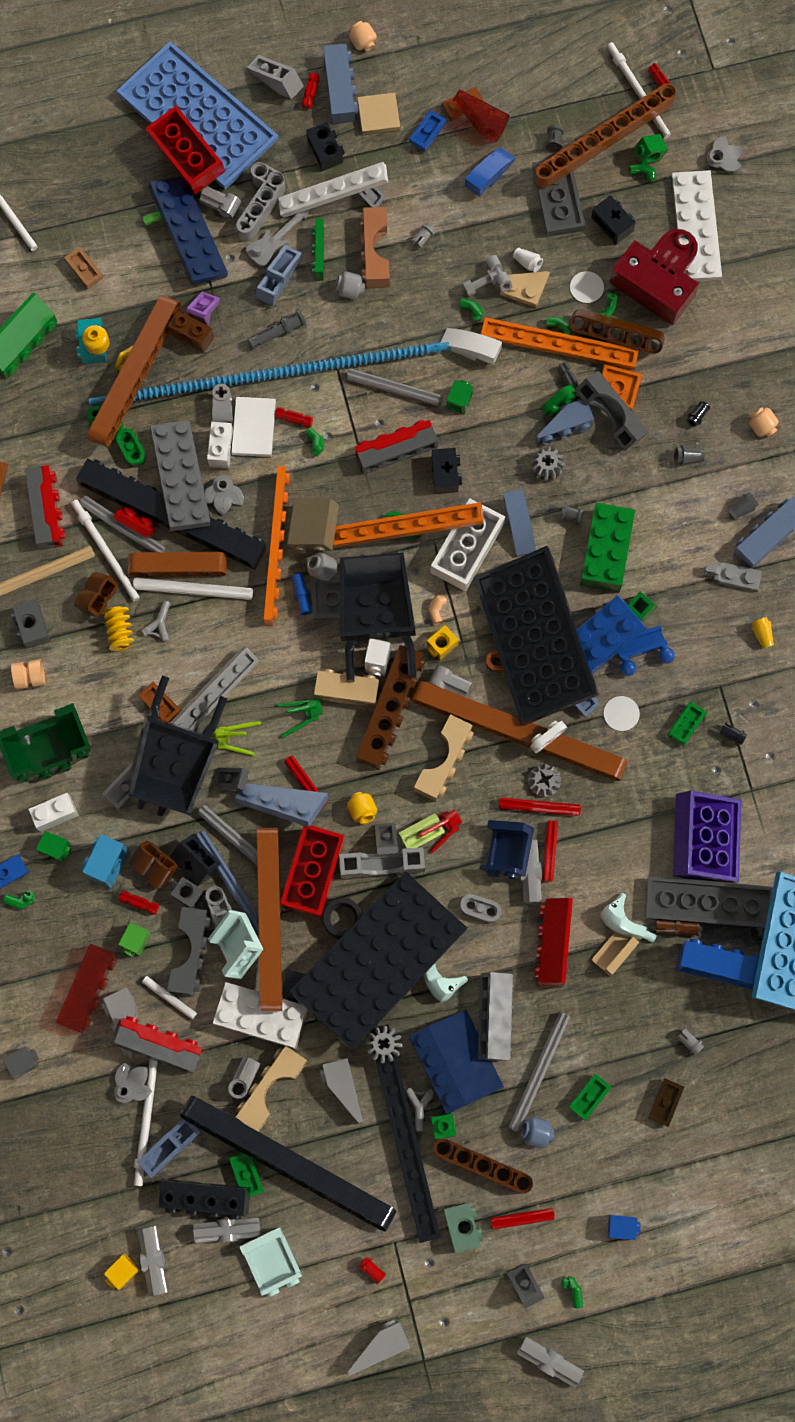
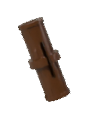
M659 919L656 921V933L675 934V936L680 934L699 936V923Z

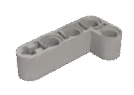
M257 162L251 167L252 182L259 190L236 224L238 237L244 242H249L256 236L278 203V198L282 197L286 190L283 174L261 162ZM253 213H260L257 216L252 215Z

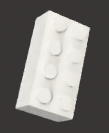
M469 498V500H468V502H467L466 504H472V503H478V502H476V501H474V500H472V499ZM482 505L484 524L452 529L431 565V574L465 592L505 522V516Z
M225 982L213 1024L296 1050L308 1010L301 1004L282 999V1011L261 1012L260 992Z

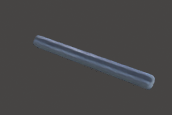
M205 831L199 832L195 837L221 863L216 871L243 913L247 914L252 927L259 936L258 913Z

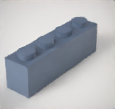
M346 44L324 46L332 123L355 122V114H358V104L353 101V97H356L355 85H351V80H354L353 68H349V63H352L351 51H347Z
M795 496L789 500L787 498L778 505L780 509L775 513L771 511L764 518L765 522L761 526L757 524L749 532L751 535L747 539L743 537L736 543L735 546L737 548L734 555L747 568L753 569L795 531Z

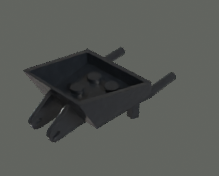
M404 552L341 557L340 638L341 642L347 641L345 647L347 682L355 681L353 661L355 646L358 645L359 640H368L370 638L400 637L406 647L408 677H416L415 649L411 636H416Z
M164 675L160 679L151 703L150 715L146 714L130 771L129 796L139 799L137 809L140 810L143 809L146 801L159 805L157 813L161 817L167 808L190 815L219 743L217 738L211 736L217 729L228 698L220 695L210 724L202 733L159 719V706L170 679Z

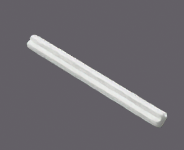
M134 578L133 588L135 590L251 600L253 597V589L245 587Z

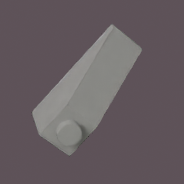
M258 55L246 67L250 73L278 94L290 99L296 96L304 86L294 68Z
M348 1058L323 1064L324 1070H320L322 1082H327V1086L359 1124L363 1123Z
M393 1319L382 1324L383 1329L376 1334L349 1368V1376L410 1348L400 1321L395 1323Z

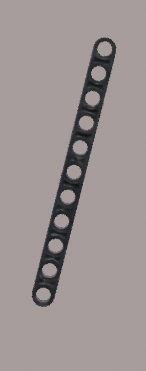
M190 1096L180 1113V1117L188 1123L369 1225L384 1232L388 1230L397 1211L376 1197L198 1097Z

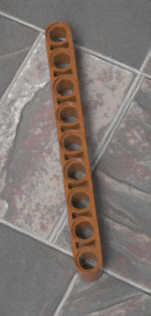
M671 84L660 86L538 165L534 178L535 185L539 188L551 186L671 108L676 96L675 87Z
M163 295L157 300L89 429V441L105 447H109L169 334L168 324L176 312L181 309L180 301Z
M278 827L257 828L259 941L263 947V951L259 955L261 1012L282 1011Z

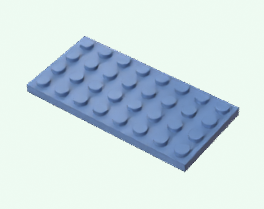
M171 41L116 90L117 95L150 124L177 105L222 161L226 172L216 178L215 181L225 190L279 140L278 134Z

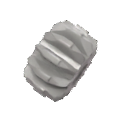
M550 446L547 447L546 451L540 448L539 453H533L534 459L530 461V465L533 466L532 473L538 472L537 478L544 476L545 482L549 476L554 480L556 475L562 474L561 469L564 468V462H562L563 455H557V449L551 452Z
M387 1026L383 1027V1033H380L379 1028L376 1027L377 1036L372 1033L368 1035L374 1041H366L367 1046H373L367 1052L371 1054L376 1051L373 1056L375 1061L381 1055V1063H385V1056H388L389 1061L392 1062L393 1057L391 1053L396 1056L400 1055L394 1048H402L401 1043H395L401 1039V1036L392 1037L395 1033L394 1028L388 1034ZM387 1039L390 1047L381 1050L379 1048L380 1044H378L379 1041L384 1042Z

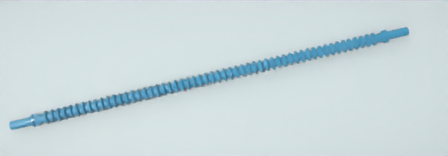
M436 341L430 345L427 343L424 346L419 344L418 347L414 345L412 348L410 346L408 348L403 346L402 349L397 347V350L393 348L391 351L386 349L385 352L380 350V353H377V351H374V354L369 352L368 355L363 353L362 356L358 353L357 356L352 354V357L348 355L346 358L341 356L340 359L335 357V360L329 358V361L324 359L323 362L318 360L317 363L312 361L311 364L309 362L307 364L302 362L301 365L297 363L295 366L290 364V367L284 365V368L279 366L278 369L273 367L272 370L267 368L266 371L262 369L260 372L258 370L256 372L251 370L250 373L245 371V374H241L239 372V375L234 373L233 376L228 374L227 377L222 375L221 378L216 376L215 379L211 377L209 380L207 378L205 380L200 378L199 381L194 379V382L188 380V383L184 381L182 384L177 382L176 385L171 383V386L165 384V387L160 385L159 388L156 386L151 388L149 386L148 389L144 387L143 390L139 389L133 401H136V399L141 400V398L146 400L147 397L152 399L153 396L158 398V395L164 397V394L169 396L170 393L175 395L176 392L181 394L182 391L184 393L187 391L192 392V390L197 392L198 389L203 391L204 388L209 390V387L214 388L217 384H229V386H232L233 383L237 385L239 382L241 384L243 382L248 384L249 381H252V383H254V380L260 382V379H263V381L266 378L271 380L272 377L277 379L278 376L280 378L283 375L288 377L289 374L291 376H294V374L299 376V373L305 375V372L309 374L311 371L316 373V370L322 372V369L327 371L328 368L333 370L334 367L339 369L340 366L342 368L348 366L349 368L350 365L354 367L356 364L361 366V363L367 365V362L372 364L373 361L378 363L379 360L384 362L385 359L389 361L391 358L393 360L395 358L400 360L401 357L406 359V356L412 358V355L417 357L418 354L423 356L424 353L426 355H429L430 352L441 353L443 350L452 348L448 346L449 342L439 343V341ZM107 396L89 398L90 406L103 404Z

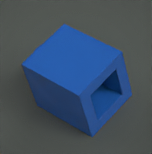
M609 1215L607 1237L636 1240V1236H640L641 1223L637 1222L636 1217Z

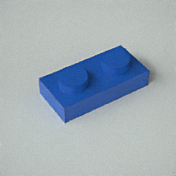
M430 110L410 137L409 143L426 152L445 126L446 119Z

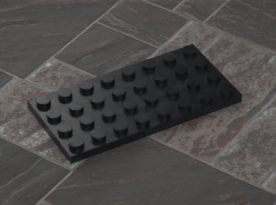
M548 546L474 577L519 719L523 726L599 695Z
M404 872L290 990V994L346 1047L353 1051L468 928L412 876Z

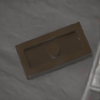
M664 1078L648 1119L669 1127L684 1086Z

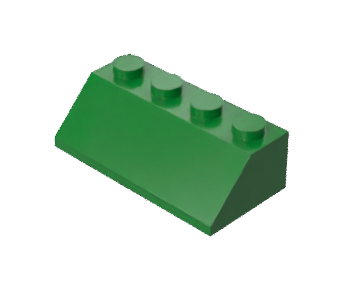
M34 292L0 328V375L5 379L16 373L18 366L30 357L32 350L40 346L44 337L49 332H52L57 325L55 314Z

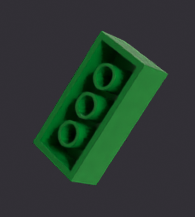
M595 503L580 586L620 593L635 509Z

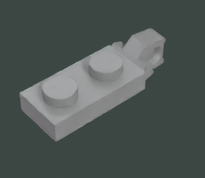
M717 562V565L707 563L704 575L713 576L714 580L718 581V584L758 592L762 571Z

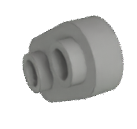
M468 894L461 900V911L467 916L488 923L496 922L501 916V907L495 901L474 894ZM472 902L475 907L468 909L467 903ZM493 909L495 914L489 916L487 910Z

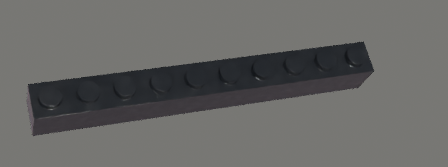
M86 459L76 477L79 486L123 507L132 508L137 514L150 518L152 521L169 529L163 494L157 492L156 488L151 485L144 486L140 484L138 479L132 476L128 478L122 475V472L116 468L109 469L97 459H94V461ZM210 515V526L175 531L216 552L226 553L228 558L253 570H256L266 551L265 543H263L264 541L257 536L250 537L246 535L244 530L238 527L234 529L228 526V523L224 520H215Z

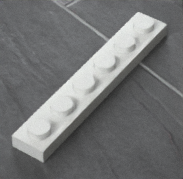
M384 162L279 197L280 215L285 218L388 183L386 165Z

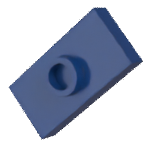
M19 854L0 864V889L29 873Z

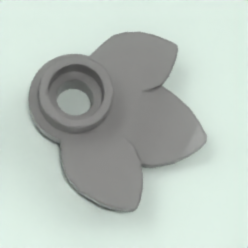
M721 137L713 143V150L708 153L707 162L712 167H721L728 172L738 171L742 166L737 160L740 158L743 148L728 145L727 138Z
M226 475L216 477L213 485L204 492L206 503L214 502L216 510L221 515L227 513L232 503L243 505L244 499L241 489L234 486L231 478ZM222 481H225L227 483V486L224 489L219 487V484Z
M123 1063L118 1068L115 1074L117 1086L114 1090V1096L120 1103H129L132 1100L142 1101L152 1093V1090L145 1085L148 1077L147 1067H136L131 1070L126 1063ZM127 1088V1094L122 1096L121 1091Z

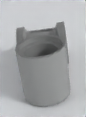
M217 384L212 391L213 422L234 423L230 389L225 384Z
M213 886L206 891L205 896L212 919L217 927L224 918V915L229 910H232L223 890L220 887ZM215 891L221 893V899L218 902L210 900V895Z

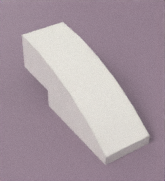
M452 328L446 329L440 342H449L448 346L452 348L449 350L474 361L478 358L494 365L502 347V342L478 333Z

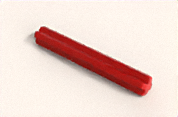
M503 797L499 799V809L569 816H580L581 805Z

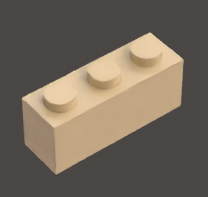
M323 669V671H318L314 697L324 701L375 708L379 679H375L376 677L372 675L355 676V681L349 683L346 680V672L338 674L334 670Z

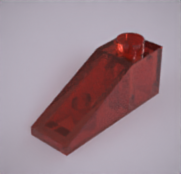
M458 89L452 99L479 134L483 135L487 140L497 142L504 132L510 115Z

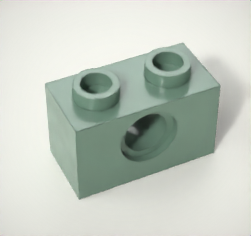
M469 1203L444 1209L455 1253L480 1247V1241L484 1240L481 1229L475 1226L474 1220L478 1219L475 1206L470 1207ZM461 1221H468L470 1224V1231L466 1234H462L458 1230V1224Z

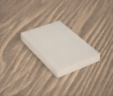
M236 397L232 455L272 457L276 399Z

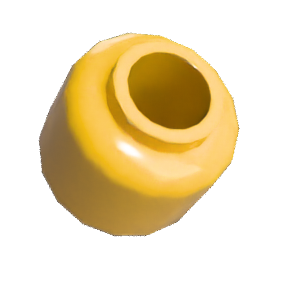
M92 325L83 332L82 341L89 353L99 355L108 349L110 342L104 328Z
M357 792L351 796L347 803L352 819L360 824H367L373 821L377 814V807L370 794Z

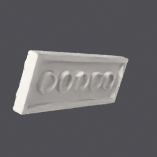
M711 170L672 173L677 229L690 232L698 243L697 255L685 271V274L697 282L721 280L722 271ZM686 238L678 240L682 245L689 243Z

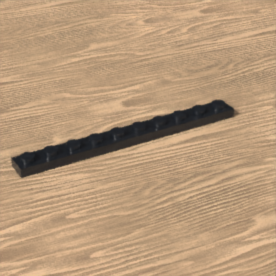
M389 1024L378 1026L380 1033H383L384 1026H387V1033H390ZM374 1028L370 1033L377 1036V1033ZM387 1039L384 1042L380 1040L378 1043L380 1044L379 1048L381 1050L383 1048L388 1049L390 1047L388 1045L389 1041ZM391 1053L393 1061L390 1062L388 1056H385V1063H381V1055H379L376 1060L377 1069L419 1242L423 1243L438 1239L441 1236L397 1056Z

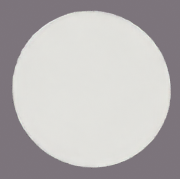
M589 271L580 272L571 280L570 291L578 301L591 303L602 296L604 284L597 274Z
M614 697L608 701L604 708L605 721L615 730H629L639 720V708L628 697Z

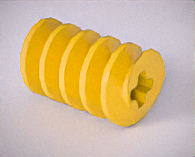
M118 606L104 610V618L107 620L105 626L108 628L106 632L109 635L108 642L111 643L109 646L111 651L128 650L131 648L129 644L134 642L133 638H128V636L133 634V631L127 630L132 624L125 623L126 620L130 619V615H124V613L129 611L127 607Z

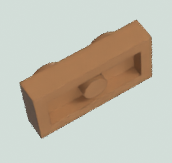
M78 247L64 257L67 264L87 289L104 278L81 247Z

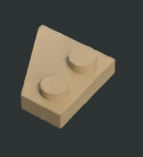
M550 272L508 275L513 287L506 292L500 291V295L537 308Z

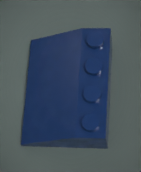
M467 1010L409 1035V1039L446 1115L504 1088L492 1061L477 1059L478 1032Z

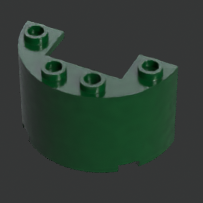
M74 703L54 710L56 716L28 727L16 730L15 726H11L0 731V749L13 780L18 781V783L38 778L46 780L51 778L52 774L56 772L64 773L71 770L72 765L90 756L91 746Z

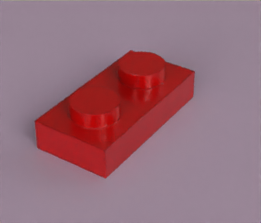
M123 507L116 511L113 518L147 538L156 533L158 525L153 523L150 518L137 514L134 509L129 507Z

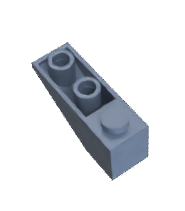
M583 399L567 404L537 435L536 444L548 445L555 439H565L570 437L572 433L590 430L593 427L594 417L589 405Z

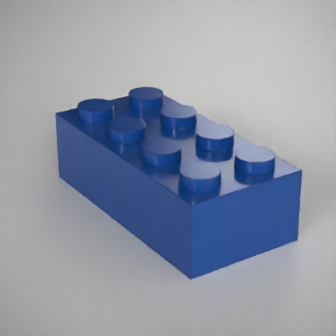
M618 595L577 629L592 675L647 629L622 597Z
M690 939L680 946L675 970L753 990L760 955L752 954V957L744 955V952L731 949L730 952L723 950V946L717 944L706 946L702 945L700 940Z

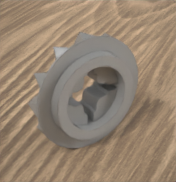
M547 764L537 765L530 771L528 785L532 792L538 796H551L560 788V773L554 766ZM541 773L545 777L552 776L548 780V786L545 783H539Z

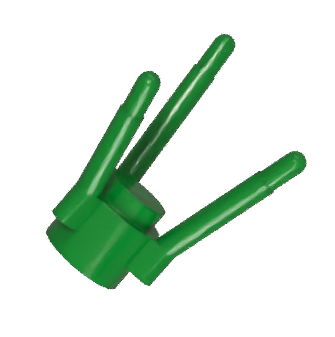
M319 699L284 702L276 705L277 707L300 706L287 709L286 713L304 710L306 717L310 716L309 719L283 733L281 738H285L307 724L319 720L318 716L323 714Z

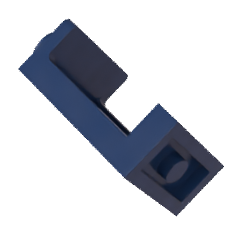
M488 820L487 828L493 831L487 865H481L480 869L487 872V876L498 878L499 875H504V877L509 879H517V876L525 877L534 827L523 822Z

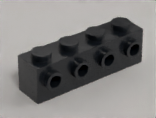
M165 1179L160 1184L158 1207L165 1208V1212L178 1213L179 1209L186 1210V1214L199 1215V1212H207L209 1217H220V1214H227L229 1219H241L242 1216L247 1215L249 1212L251 1187Z

